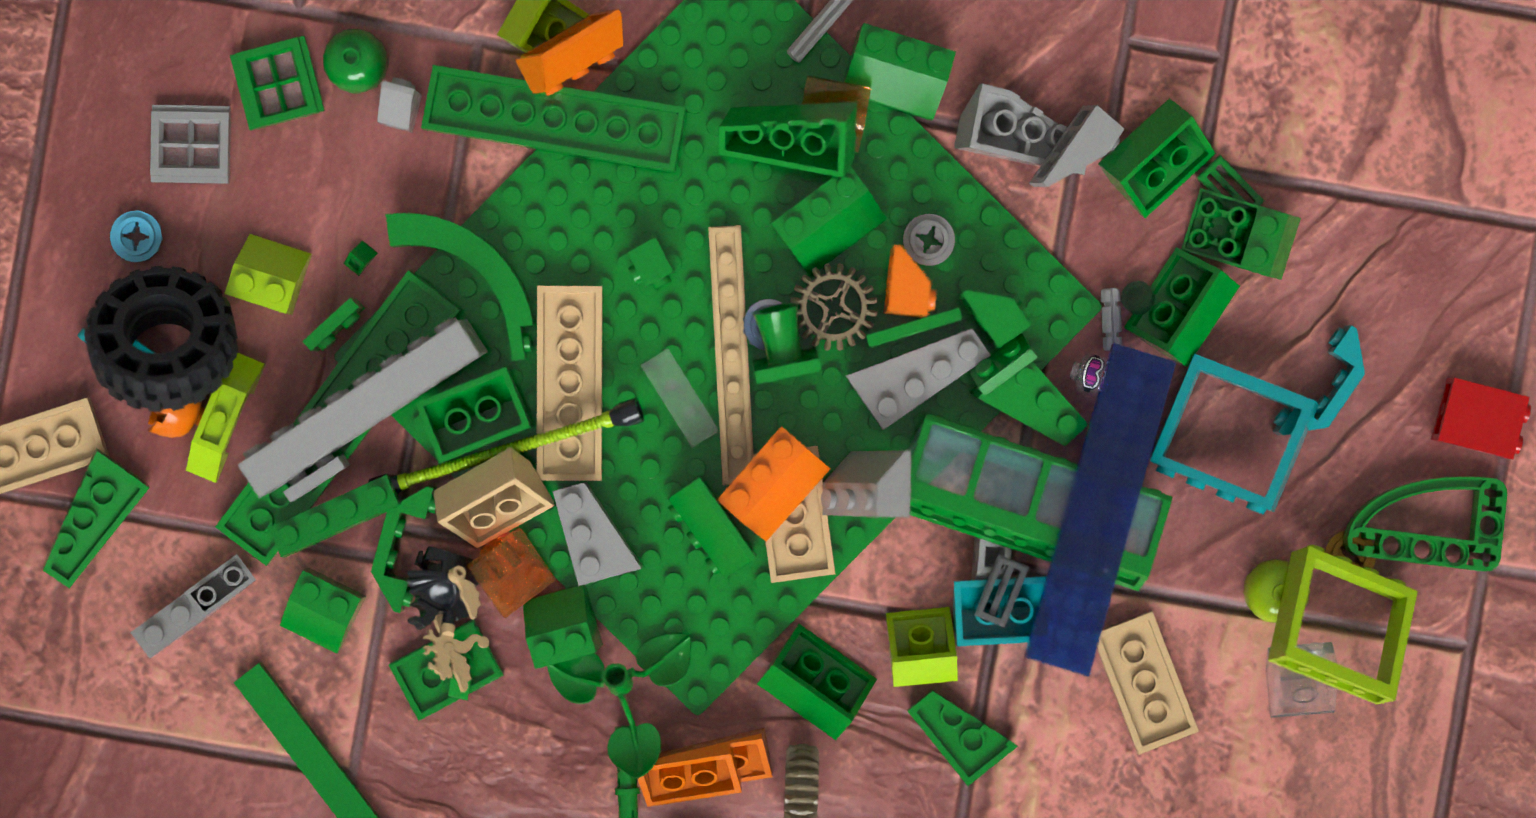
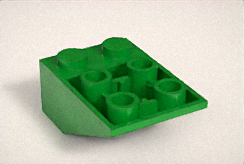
M1200 188L1181 250L1282 280L1301 218ZM1219 197L1229 200L1235 207L1229 211ZM1251 206V207H1254L1255 209L1252 211V210H1250V209H1248V208Z

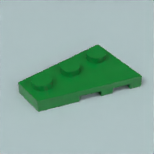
M933 690L907 709L967 786L1018 747L1017 744Z

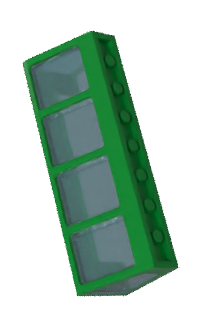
M925 415L908 448V451H911V516L1139 591L1149 578L1173 496L1164 494L1158 489L1146 488L1131 483V481L1125 478H1116L1101 473L1095 468H1087L1072 463L1066 458L1042 453L1033 447H1024L1009 442L1003 437H995L980 432L974 427L962 426L947 421V419L941 416Z

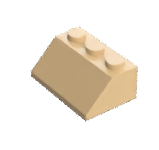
M511 447L433 491L438 523L476 548L485 545L554 506L552 497L531 462Z

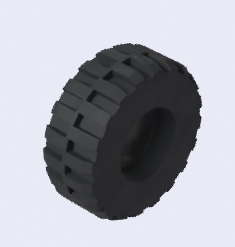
M151 266V269L144 271L138 269L130 272L129 276L123 279L118 278L109 285L110 288L107 291H103L95 300L96 308L92 307L87 315L86 321L88 326L84 331L85 342L96 379L102 387L108 388L109 395L116 400L122 401L124 399L127 402V406L141 409V407L149 408V411L162 412V409L180 410L184 409L185 405L190 403L195 405L204 400L205 395L209 392L214 393L222 385L221 379L223 377L227 378L234 367L233 360L237 357L238 353L237 332L232 309L228 299L222 296L220 288L212 282L207 283L206 277L196 272L188 273L186 269L172 266V269L163 268V266ZM157 325H178L191 332L188 339L182 345L164 353H148L133 346L140 334Z

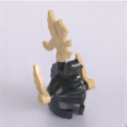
M429 546L425 555H423V551H419L414 565L419 566L422 570L407 572L409 576L407 584L411 587L409 592L415 597V601L411 603V606L417 608L420 612V617L413 616L407 621L409 624L414 625L417 630H421L432 624L434 620L439 637H436L431 629L426 631L427 635L423 636V639L433 641V646L426 645L423 647L425 649L423 654L429 655L431 651L436 654V657L433 658L435 664L433 665L429 662L428 668L439 674L441 680H446V677L452 678L454 674L460 691L465 692L468 688V681L472 679L469 673L471 666L466 663V658L461 654L467 653L475 642H478L479 647L487 648L489 646V639L485 636L481 637L478 634H472L464 641L455 640V621L466 618L468 615L470 619L476 618L478 614L477 608L481 604L478 599L480 593L475 587L479 583L487 581L489 575L482 565L471 558ZM430 561H442V562H441V564H436V563H433V562H430Z

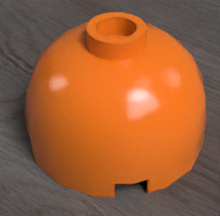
M202 401L195 405L190 403L185 405L184 409L175 411L172 409H162V412L151 411L148 424L152 426L147 429L148 432L168 438L182 437L189 433L194 425L198 426L205 410L201 406Z

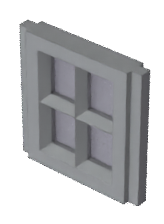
M152 105L151 182L229 184L231 107Z

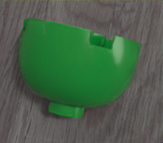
M358 28L343 30L334 35L327 43L323 54L324 71L329 80L340 90L352 94H359L376 88L385 78L389 66L387 52L383 43L371 32Z

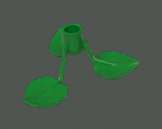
M667 634L655 637L644 643L636 655V662L644 671H636L634 668L627 670L624 665L619 663L610 664L605 668L600 657L595 653L547 666L554 687L562 697L572 703L585 704L591 702L597 694V687L602 688L605 685L613 695L618 696L630 728L621 727L614 731L608 740L607 751L612 763L634 779L646 775L656 764L661 752V737L657 729L650 723L635 725L625 696L633 687L632 677L644 678L649 675L655 685L663 687L677 684L685 677L690 665L691 638L685 634Z

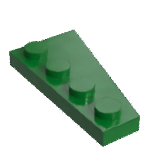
M96 448L43 564V571L70 588L150 488L149 484Z

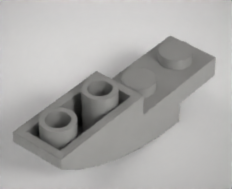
M236 554L130 633L151 659L256 581V579Z

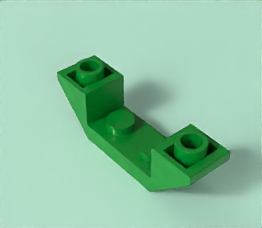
M430 485L401 501V506L386 513L371 573L392 610L397 613L403 612L405 606L410 607L414 597L409 592L408 578L388 573V569H394L399 551L394 550L397 537L402 538L405 532L407 520L402 519L403 514L427 519L430 513L435 514L436 507L433 491L437 489L436 486Z

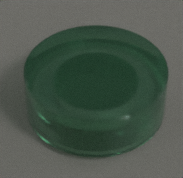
M1133 281L1123 289L1121 302L1131 314L1141 315L1153 307L1155 294L1147 283Z

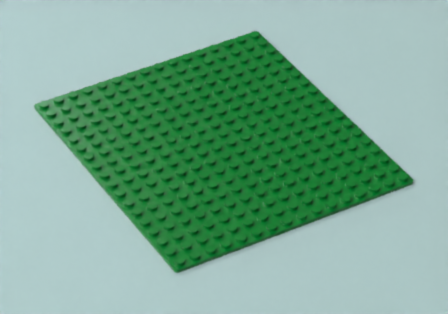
M683 0L593 91L686 107L687 113L676 173L536 149L461 225L487 241L504 257L519 277L527 293L535 320V326L523 327L524 333L529 332L532 346V352H527V359L512 361L508 330L501 304L491 286L476 269L461 258L437 249L414 274L461 309L456 319L458 321L464 319L469 321L488 352L391 414L438 461L415 403L507 366L523 399L533 427L454 459L464 458V456L479 453L480 451L483 452L484 450L487 451V449L491 450V448L502 446L503 444L514 443V441L537 435V286H603L602 413L610 411L620 402L637 398L642 407L644 422L629 427L612 426L606 428L602 426V481H542L554 501V506L509 532L565 588L578 585L553 491L587 482L643 565L642 569L585 584L594 616L635 657L641 646L655 637L667 634L689 635L691 638V651L688 671L680 682L666 687L695 715L702 714L896 518L827 515L835 574L771 583L765 540L739 521L725 507L724 509L757 554L756 559L726 578L721 573L716 576L705 562V559L709 557L702 546L698 549L695 548L686 535L690 531L684 520L678 523L667 508L672 504L668 498L699 476L703 477L717 499L729 486L723 485L708 227L741 225L746 313L749 310V306L759 300L774 299L781 303H790L791 298L801 299L802 294L796 292L794 288L798 285L805 289L808 285L801 278L803 275L808 276V274L772 228L771 223L833 177L719 155V126L731 107L857 102L855 158L851 167L870 191L887 219L829 262L831 273H836L838 264H843L842 274L847 275L850 268L853 267L856 271L852 279L857 281L861 275L866 277L865 281L860 284L862 289L870 285L873 286V290L865 295L867 299L877 298V303L868 305V310L877 311V316H866L865 320L871 322L873 328L868 329L862 325L860 330L865 335L922 319L919 317L884 314L890 249L894 245L902 246L905 250L903 245L904 231L914 218L924 214H935L944 218L951 225L955 235V244L950 256L937 265L926 266L915 262L931 282L930 290H936L935 308L928 312V316L925 317L958 307L962 314L961 321L871 348L867 346L866 339L859 338L856 333L852 335L855 340V346L851 347L847 339L842 340L843 350L840 351L837 350L836 341H831L830 350H824L826 340L820 339L819 344L815 348L819 357L821 371L761 384L756 382L752 360L766 357V352L749 344L747 338L753 454H757L779 428L783 426L806 447L818 445L819 459L831 468L822 478L824 482L851 451H908L909 445L926 414L941 416L947 419V421L962 426L974 427L981 432L1001 411L970 393L977 386L970 374L972 369L884 430L881 429L845 377L969 329L974 330L990 355L994 354L1002 346L996 349L992 348L959 299L958 295L966 290L1013 298L1016 303L1023 302L1032 317L1028 319L1031 326L1023 331L1022 334L1029 341L1038 356L1033 362L1040 370L1095 317L1102 307L1101 303L910 114L840 93L850 55L827 32L801 62H796L787 54L788 48L813 20L795 0ZM933 226L927 235H915L924 242L923 253H926V250L931 245L942 246L938 240L934 239L933 231L935 227ZM655 237L675 272L669 276L672 280L670 283L654 290L652 285L646 288L643 282L638 285L636 284L628 269L633 263L627 254L628 251ZM824 267L819 270L820 275L825 274ZM812 275L811 277H809V278L811 279V281H813V280L815 279V276H814V275ZM829 280L822 282L812 291L823 296H831L835 294L841 281ZM850 286L845 295V304L850 310L860 315L861 305L859 297ZM839 292L837 298H832V302L830 299L826 302L818 299L829 308L828 316L825 320L826 323L831 316H835V312L837 315L844 313L849 316L847 312L839 307V299L842 292ZM807 299L806 309L811 323L818 328L823 317V311L821 307ZM797 304V310H800V304ZM376 312L335 353L334 358L338 363ZM799 315L798 321H801L802 318L801 315ZM836 318L832 321L826 333H844L850 330L855 323L844 318ZM805 325L798 328L801 349L814 347L812 342L816 336L811 333L808 338L803 339L801 336L808 329ZM947 445L939 460L922 455L915 476L916 480L929 484L962 450ZM537 447L520 452L519 454L529 460L537 472ZM474 467L462 469V471L451 473V475L456 479Z

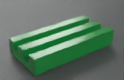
M1218 155L1196 177L1207 190L1222 194L1207 178L1210 174L1232 198L1245 201L1217 172L1215 168L1219 165L1254 201L1252 204L1260 206L1264 202L1263 198L1221 155ZM1219 197L1229 211L1235 207L1229 200ZM1250 206L1248 209L1253 211L1255 208Z

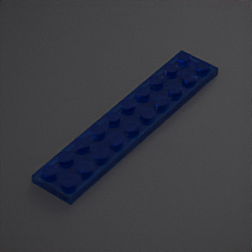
M1117 343L1111 345L1024 658L1089 677L1176 362Z

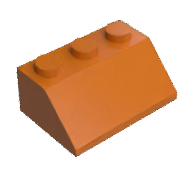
M619 9L593 13L516 58L515 61L532 93L545 92L547 96L554 94L564 87L562 82L570 77L572 80H576L589 73L588 67L595 62L600 65L615 57L614 51L623 46L622 14Z
M894 245L890 249L884 314L919 318L928 316V312L935 308L936 290H930L931 282L903 247Z
M781 426L720 495L717 501L739 521L767 542L831 468Z

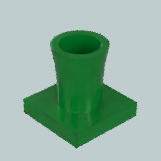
M797 303L772 305L753 312L766 352V357L752 360L757 384L821 371L816 348L801 349Z

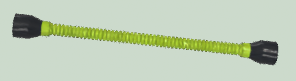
M637 398L620 402L610 411L603 412L600 417H592V419L589 418L572 425L569 424L568 426L557 428V430H549V432L546 431L545 433L526 437V439L523 438L522 440L514 441V443L503 444L502 446L491 448V450L480 451L479 453L464 456V458L461 457L460 459L457 458L437 466L434 465L414 473L399 475L383 474L370 478L368 483L388 475L398 494L402 490L416 485V483L419 484L420 482L439 478V476L442 477L443 475L462 471V469L465 470L466 468L478 466L510 447L520 453L524 452V450L528 451V449L531 450L532 448L551 444V442L554 443L559 441V439L563 440V438L574 437L575 435L590 432V430H597L602 428V426L606 428L612 426L629 427L644 422L642 407Z

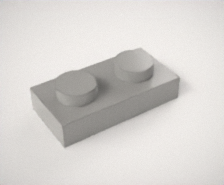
M331 453L315 464L318 470L312 474L307 475L303 471L288 482L291 487L284 491L289 502L297 500L350 466L344 454L334 458Z

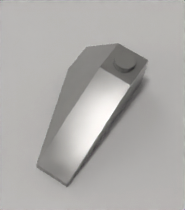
M979 84L960 116L954 148L990 157L1041 166L1067 127L1056 123L1044 115L1043 111L1037 107H1032L1020 99V96L1013 91ZM1086 166L1074 173L1085 175Z

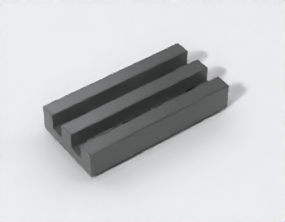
M998 554L974 615L1005 628L1029 566ZM1002 564L1008 565L989 612H983ZM1014 568L1020 571L1001 617L998 618L995 616Z

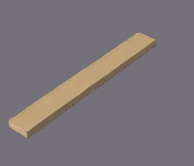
M741 225L708 227L723 485H730L754 458L747 336L743 333V318L746 315Z

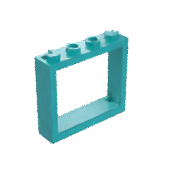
M1194 354L1150 462L1158 465L1157 472L1174 478L1175 473L1187 477L1186 484L1204 490L1207 485L1217 489L1216 496L1234 503L1236 497L1247 501L1246 508L1262 515H1264L1266 510L1275 512L1319 404L1315 400ZM1200 372L1301 411L1266 497L1165 457Z

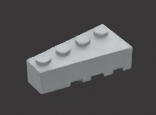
M969 329L845 377L881 429L884 430L975 367L981 360L991 355L974 330Z

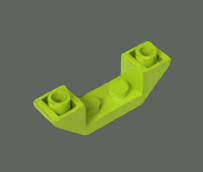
M237 353V357L233 360L234 367L227 378L223 377L221 379L222 385L209 398L191 442L186 471L217 483L229 454L225 452L248 395L255 392L266 365L265 363Z

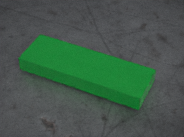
M958 307L865 335L867 346L871 348L961 321L962 314Z

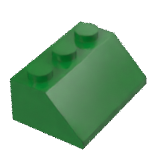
M863 23L855 38L840 93L932 121L948 83L956 51Z
M1169 98L1100 161L1098 165L1115 188L1143 218H1146L1216 153L1193 116Z
M850 166L844 178L833 176L772 222L771 226L808 276L811 277L813 275V268L817 267L818 270L823 268L825 264L831 262L887 218L870 191Z
M1176 247L1124 328L1162 354L1188 367L1194 354L1197 353L1240 285L1221 269Z
M507 366L415 403L439 464L533 427L523 399Z
M699 476L668 498L672 504L667 508L678 523L684 520L690 531L686 535L695 548L698 549L702 546L709 557L705 559V562L715 576L721 573L726 578L756 559L757 554L724 507L717 501V497L702 476Z
M798 624L771 661L757 685L834 740H837L854 720L877 679L804 626Z

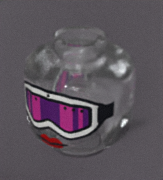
M1087 353L1082 357L1081 362L1074 361L1070 380L1075 381L1076 392L1103 399L1108 393H1114L1119 369L1115 368V362L1112 359Z

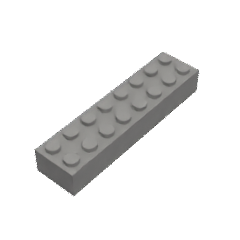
M456 317L445 321L434 329L437 333L434 337L430 338L429 335L423 336L407 346L410 352L405 356L402 353L395 354L381 363L382 371L376 374L375 371L368 372L352 382L355 388L350 392L346 388L327 398L325 402L328 406L324 409L319 406L307 411L297 418L300 424L296 427L294 424L288 427L285 426L270 436L273 441L270 444L265 441L243 453L245 460L239 463L238 466L258 497H263L283 486L298 474L306 471L318 461L335 452L487 353L486 347L467 319L458 321Z

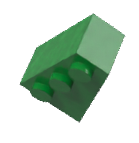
M1033 361L986 396L977 386L970 392L980 400L1063 446H1066L1089 425Z

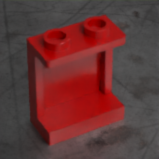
M1447 378L1431 440L1514 460L1515 454H1519L1523 444V436H1520L1522 425L1527 423L1530 417L1531 405L1528 404L1530 397L1458 378Z

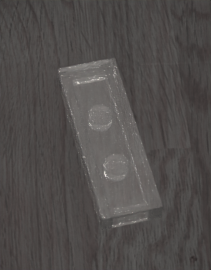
M669 349L641 365L692 448L720 431Z

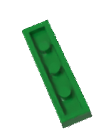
M385 475L269 527L280 556L285 558L401 506L390 476Z

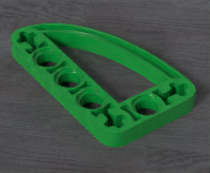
M1485 477L1434 478L1397 486L1373 497L1355 512L1346 526L1343 546L1349 554L1354 556L1473 571H1492L1496 569L1501 560L1507 488L1502 481ZM1492 485V490L1497 491V496L1492 497L1490 500L1489 496L1484 495L1485 489H1490ZM1474 490L1469 540L1365 527L1379 511L1399 500L1434 491ZM1490 501V507H1496V512L1482 511V506H1489ZM1485 516H1490L1495 522V528L1490 534H1485L1480 529V521ZM1359 533H1361L1362 539L1375 540L1374 546H1360L1358 550V545L1353 544L1352 540L1354 537H1359ZM1389 536L1394 537L1398 542V549L1392 555L1387 554L1383 549V542ZM1420 540H1424L1429 545V554L1423 559L1417 557L1414 552V546ZM1451 544L1457 545L1461 554L1460 558L1454 563L1450 562L1445 556L1446 548ZM1484 549L1485 554L1490 555V561H1485L1484 564L1480 559H1469V552L1483 553Z

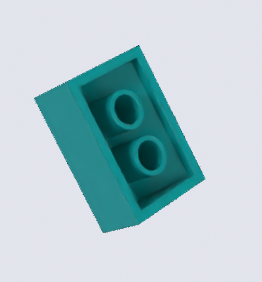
M1051 576L1025 577L1005 628L974 615L988 579L953 581L954 639L957 646L1055 641ZM1002 578L996 579L983 612H989ZM1010 578L995 614L998 618L1001 617L1016 578Z

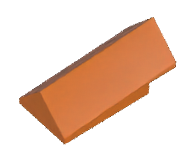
M765 727L660 752L654 767L646 775L638 778L647 807L741 793V782L773 777Z

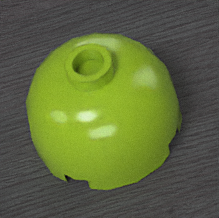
M1279 559L1262 561L1245 579L1243 593L1246 605L1254 615L1265 622L1276 623L1289 561ZM1310 589L1308 590L1305 607L1308 604Z

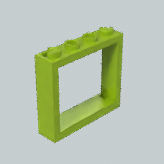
M1307 545V547L1292 551L1268 661L1377 705L1395 701L1418 591L1407 587L1406 583L1402 580L1388 579L1380 576L1379 571L1373 568L1356 566L1352 564V560L1349 558L1327 554L1324 548L1317 545ZM1313 567L1393 600L1377 679L1296 647Z

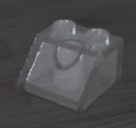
M1332 642L1296 645L1297 648L1337 663ZM1268 647L1266 679L1270 718L1335 713L1337 688L1269 662L1268 657L1271 647Z

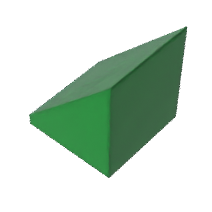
M362 240L349 253L343 264L360 276L378 252Z
M453 674L452 678H450L448 696L467 701L473 679L468 681L467 690L461 692Z

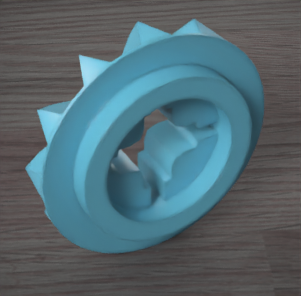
M129 211L122 214L116 219L110 232V241L114 251L121 258L130 262L149 260L159 251L161 241L163 240L161 225L152 215L143 211ZM138 226L140 233L149 236V239L140 240L136 251L134 240L124 237V234L135 233Z

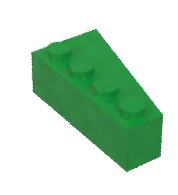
M857 102L731 107L719 126V155L844 178L855 158Z

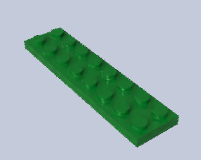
M433 65L421 128L426 131L676 173L687 108L563 87L558 92L549 96L545 92L533 94L526 80Z

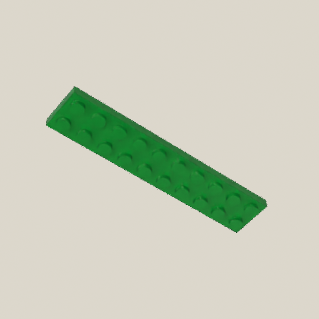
M408 270L298 417L319 406L324 409L328 406L325 402L327 398L346 388L350 392L355 388L352 382L368 372L375 371L376 374L382 371L380 364L395 354L402 353L405 356L410 352L407 346L419 338L426 337L427 335L430 338L437 335L434 329L445 321L455 318L461 309L412 271ZM296 419L293 424L296 427L300 422ZM372 428L333 452L334 458L344 454L348 460ZM313 465L305 472L307 475H310L318 470L316 465ZM336 475L291 503L284 494V491L291 487L289 482L260 498L248 482L215 527L265 566H268L279 552L269 527L311 509Z

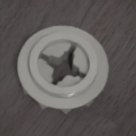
M920 215L914 218L904 231L903 245L905 251L912 260L920 265H937L946 260L953 251L955 244L954 231L951 225L938 215ZM933 226L935 227L933 231L934 239L938 240L942 246L931 245L926 250V253H923L924 242L915 235H927Z

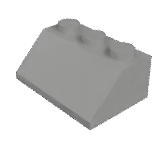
M851 451L823 482V492L821 495L823 515L910 517L911 451Z

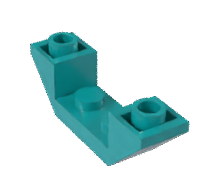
M1352 325L1345 326L1343 329L1339 327L1328 341L1332 346L1327 353L1348 366L1346 370L1342 368L1331 382L1334 388L1328 397L1323 395L1318 400L1319 406L1308 431L1329 427L1365 375L1358 331ZM1283 407L1273 421L1276 427L1272 432L1282 436L1292 434L1301 411L1291 407L1288 409Z

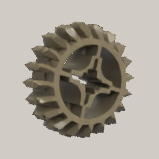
M825 264L824 275H820L817 267L812 269V273L815 276L813 281L807 275L802 276L801 279L808 286L804 289L796 285L794 290L802 294L801 299L791 298L790 303L800 304V310H797V315H801L802 320L798 321V328L805 325L808 329L802 334L801 337L803 339L808 338L812 333L816 336L812 342L814 347L819 344L820 339L826 340L824 350H830L831 341H836L837 350L840 351L843 350L842 340L847 339L848 344L853 347L855 346V340L852 335L856 333L861 339L866 337L865 333L860 330L862 325L868 329L873 328V324L865 319L867 315L871 317L877 316V311L868 310V305L877 303V298H866L865 294L870 293L873 290V286L870 285L862 289L860 284L866 279L864 275H861L857 281L852 279L856 271L855 268L851 267L848 274L844 275L842 274L843 264L837 265L836 273H831L830 264ZM829 280L841 281L837 291L831 296H823L812 291L822 282ZM850 286L859 297L861 305L860 315L850 310L845 304V295ZM839 292H842L839 299V307L847 312L849 316L844 313L837 315L835 312V316H831L826 323L825 320L828 316L829 308L818 299L825 302L830 299L832 302V298H837ZM807 299L817 304L823 311V317L818 328L811 323L806 309ZM836 318H844L855 323L850 330L844 333H826L830 324Z
M808 744L790 745L786 750L784 818H817L819 750L816 746H808Z

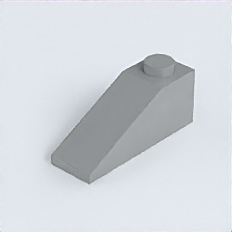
M1098 105L1082 106L1029 184L1033 187H1049L1104 157L1118 146L1120 142L1119 136L1124 131V128Z

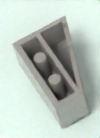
M587 482L553 491L579 586L642 569L643 565Z

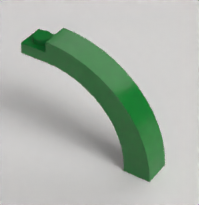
M416 213L385 214L391 247L422 246L440 249L461 258L483 276L501 304L508 330L512 361L527 359V352H532L530 334L529 332L524 333L523 327L535 326L533 310L519 277L504 257L487 241L451 221Z

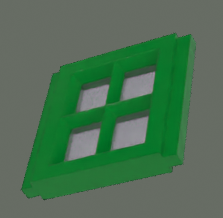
M305 36L287 39L230 55L250 131L325 111Z

